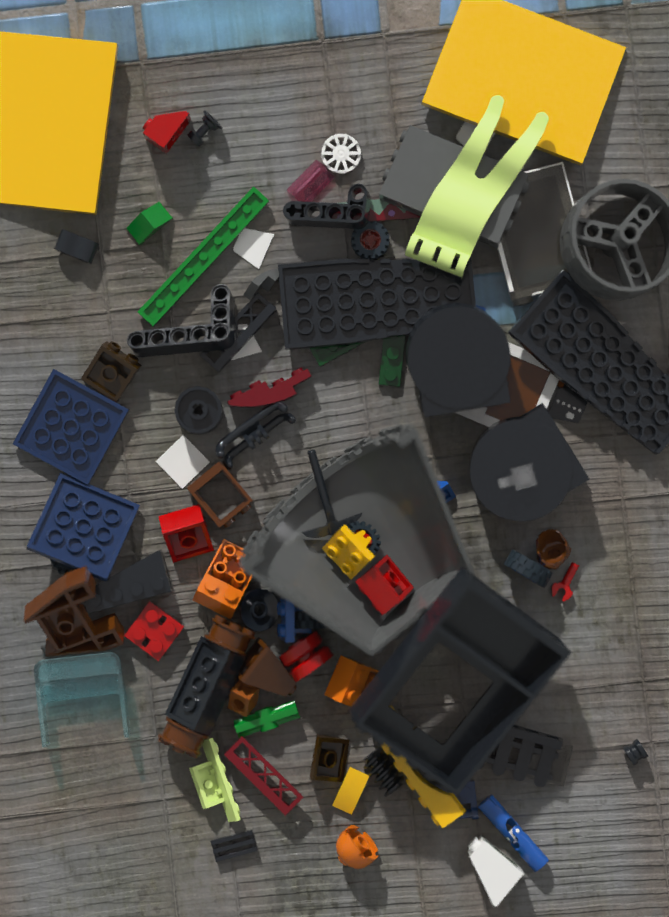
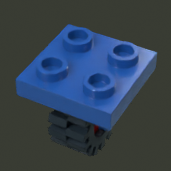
M281 598V602L277 603V614L281 616V624H277V636L281 638V641L295 642V633H312V629L326 628V625L299 607L294 606L287 599Z

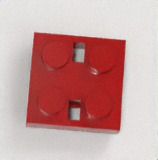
M149 601L124 636L157 661H160L185 626ZM163 615L167 618L164 623L159 621ZM147 637L151 641L145 647L142 643Z

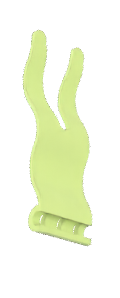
M493 96L484 116L431 195L419 223L410 238L405 256L462 278L465 267L485 224L539 143L549 121L548 115L544 112L537 113L524 134L503 156L493 170L485 178H477L475 172L497 126L504 105L502 96ZM417 243H422L419 253L415 254L414 250ZM436 249L441 250L437 262L432 260ZM456 256L459 257V260L456 268L454 269L451 268V265L454 260V257Z

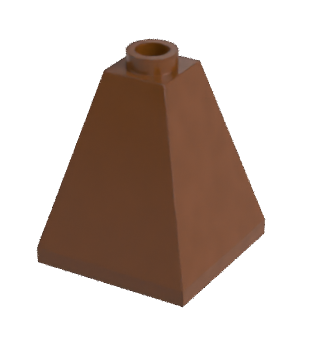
M258 637L247 652L248 655L244 656L246 659L237 677L245 684L285 697L287 695L291 696L297 688L296 682L269 646Z

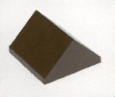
M317 734L309 779L343 782L350 740Z

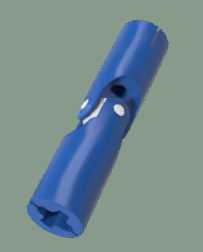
M492 794L478 805L483 814L505 839L511 843L512 847L534 872L540 870L549 861L546 855L524 833L518 823ZM506 824H509L512 828L507 830Z

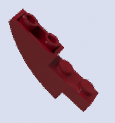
M301 367L290 373L292 375L291 378L285 381L283 378H280L271 383L273 387L270 389L266 381L261 383L258 380L249 385L250 390L244 393L240 390L230 395L231 400L227 402L230 406L241 408L262 407L275 402H282L296 396L297 394L293 387L310 379L312 376L308 369L303 371Z

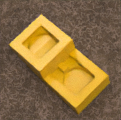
M349 767L332 806L352 815L369 775Z

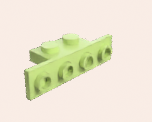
M213 738L205 739L202 746L208 761L189 768L202 808L207 809L222 803L228 822L241 820L239 816L240 809L237 803L234 802L232 796L233 789L225 775V765L219 758V747Z

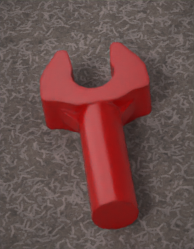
M571 562L562 582L553 583L551 587L553 597L558 589L563 588L565 594L562 597V601L564 602L571 598L573 592L570 590L569 585L579 565Z

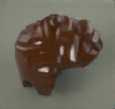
M548 529L538 535L536 539V555L538 563L543 565V567L554 570L558 569L570 556L571 547L560 531Z

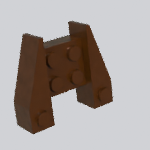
M86 566L66 573L25 605L24 623L27 624L36 620L47 636L46 657L103 652L124 644V627L115 613L92 621L81 603L95 597L96 581Z

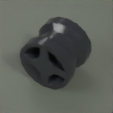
M638 739L634 740L632 745L623 747L633 766L638 764V760L649 757Z

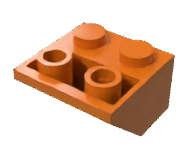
M341 655L324 695L351 707L379 670Z

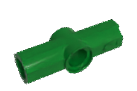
M295 700L275 707L262 708L247 717L235 719L233 722L238 738H241L242 736L245 737L259 731L265 732L277 728L280 724L300 718Z

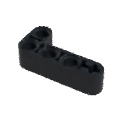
M354 184L349 189L347 204L290 201L284 206L283 214L288 222L294 226L362 229L366 227L369 221L371 196L364 185ZM364 193L363 198L355 199L357 194ZM320 211L318 217L311 218L313 212ZM334 213H341L339 218L332 219ZM355 214H362L360 219L353 220Z

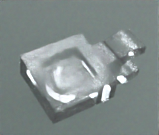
M532 463L511 468V476L497 479L500 489L515 485L517 491L538 485Z

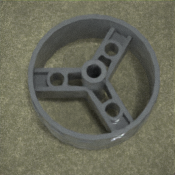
M631 179L605 182L582 196L567 214L560 234L561 256L572 279L590 294L606 300L616 301L636 298L663 282L669 275V200L651 185ZM618 194L638 201L618 226L578 217L587 200L598 195ZM638 213H640L643 216L644 220H641L638 217ZM656 218L664 236L665 252L661 268L651 282L637 241L640 239L643 231ZM587 229L593 233V237L588 235ZM602 233L610 234L605 239L601 238ZM577 244L601 249L606 256L612 257L623 287L608 283L598 277L585 263ZM626 249L628 250L629 261L626 260L623 254ZM629 266L635 270V274L630 272Z

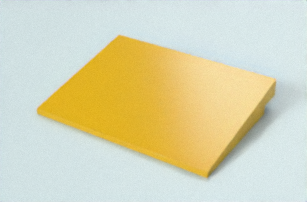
M461 0L421 105L477 126L484 116L491 98L495 95H500L504 99V105L494 133L517 141L530 126L536 114L544 112L548 115L549 121L535 149L581 166L626 47L504 0Z
M0 32V204L69 213L97 214L118 53L117 43Z

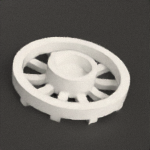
M335 134L324 142L321 158L325 167L331 172L346 174L358 166L361 159V149L358 142L352 136ZM340 137L344 138L342 145H340L338 140ZM335 139L337 146L335 147L329 142ZM347 139L353 142L348 147L345 146ZM326 146L333 149V152H325ZM356 146L358 152H349V149ZM325 155H333V158L326 161ZM358 155L356 162L349 156ZM334 160L336 161L335 169L329 165ZM347 160L353 164L350 168L347 167ZM340 163H343L345 170H338Z

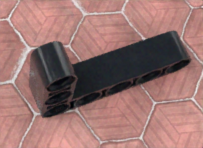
M224 284L216 285L211 291V324L134 331L129 334L127 344L137 357L229 349L235 340L234 297L228 286ZM226 334L225 337L219 338L221 335ZM205 336L204 339L198 340L200 337Z

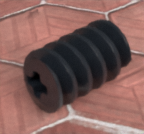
M378 748L360 762L367 761L363 768H372L369 776L377 775L374 783L382 782L379 789L386 788L387 791L384 796L387 797L403 785L404 776H397L399 773L397 769L391 770L394 765L393 761L386 763L389 756H381L384 750Z

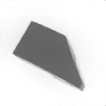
M278 268L257 276L250 283L244 296L251 300L261 287L269 292L275 281L279 278Z

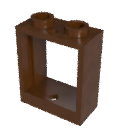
M221 461L217 462L187 487L219 528L222 526L225 528L229 527L236 521L233 518L239 512L243 515L252 508L250 503L253 500ZM220 472L224 473L245 499L222 520L219 519L197 492Z

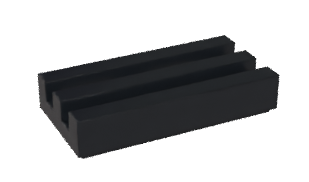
M252 829L210 841L216 862L258 851ZM248 835L250 836V839L226 845L223 847L217 848L216 845L219 843L245 837ZM252 844L250 848L219 856V852Z

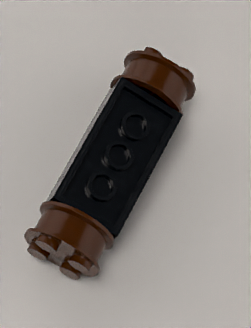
M219 615L211 619L214 623L209 634L200 637L165 713L168 716L166 717L168 722L162 734H158L159 742L167 746L171 744L174 751L184 754L186 751L187 755L194 758L201 756V746L205 739H209L246 659L244 656L248 655L245 651L251 639L255 640L254 631L245 627L242 630L240 624L231 620L228 621Z

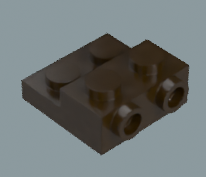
M106 341L99 348L81 380L117 403L142 365L138 363L139 359L135 355L130 353L126 355L120 351L121 346L113 341L110 343Z

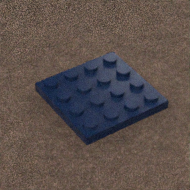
M53 369L16 436L13 445L88 485L129 409Z
M60 473L26 546V550L73 569L86 566L93 577L107 582L140 505Z

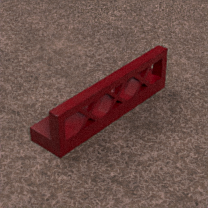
M243 736L224 753L285 816L303 798ZM243 743L249 749V758H241L234 750ZM251 752H252L257 758H251ZM251 760H260L264 764V773H256L251 768ZM266 767L273 773H266ZM266 776H277L279 778V788H271L266 783ZM282 782H283L288 788H282ZM282 791H292L297 798L288 805L282 799Z

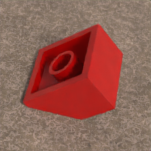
M187 111L155 115L153 119L149 118L142 128L144 129L143 135L148 142L167 155L191 122L190 114Z
M200 504L158 516L162 534L173 563L214 551Z
M388 555L384 556L355 581L358 584L359 590L367 595L372 601L373 607L380 611L382 615L401 602L414 588Z

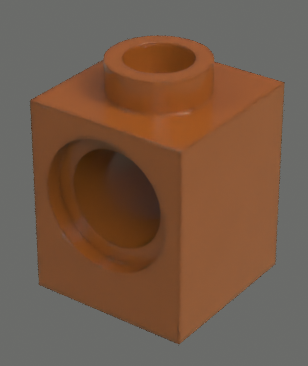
M239 680L230 691L228 708L247 717L257 705L260 688L245 684Z

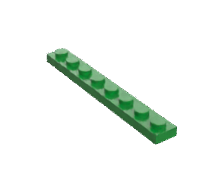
M253 186L140 308L138 313L154 327L269 203V200Z

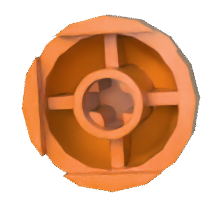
M350 825L338 836L336 842L338 859L345 866L362 869L378 858L379 855L375 854L378 852V848L365 831L362 835L357 831L358 826Z

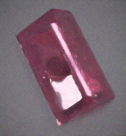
M315 160L292 183L287 191L297 201L311 202L335 177L321 162Z

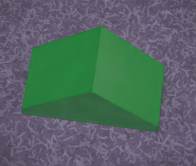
M158 202L142 211L126 229L138 244L141 245L173 218L163 205Z

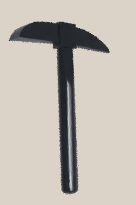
M312 449L307 453L327 523L325 526L302 531L301 533L309 538H320L335 535L344 525L348 527L352 522L357 521L362 513L340 521L335 520L316 451Z

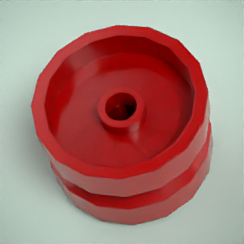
M317 630L307 637L304 636L296 641L278 657L284 666H290L294 662H298L289 672L295 682L307 676L334 656L328 646H323L317 651L314 650L323 640Z

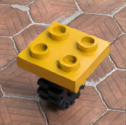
M359 521L352 522L348 527L344 525L322 548L327 556L351 580L375 557L374 555L381 545V541H378L380 539L379 534L375 535L377 530L375 528L371 530L372 525L370 524L365 526L364 521L360 524Z

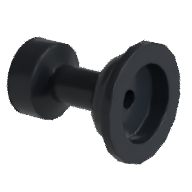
M205 110L202 117L204 124L196 132L191 130L187 134L197 146L204 142L202 137L210 129L214 131L223 129L218 121Z

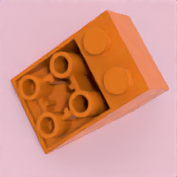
M223 539L196 590L193 601L231 620L252 576L240 567V556L244 555L242 552L243 548Z

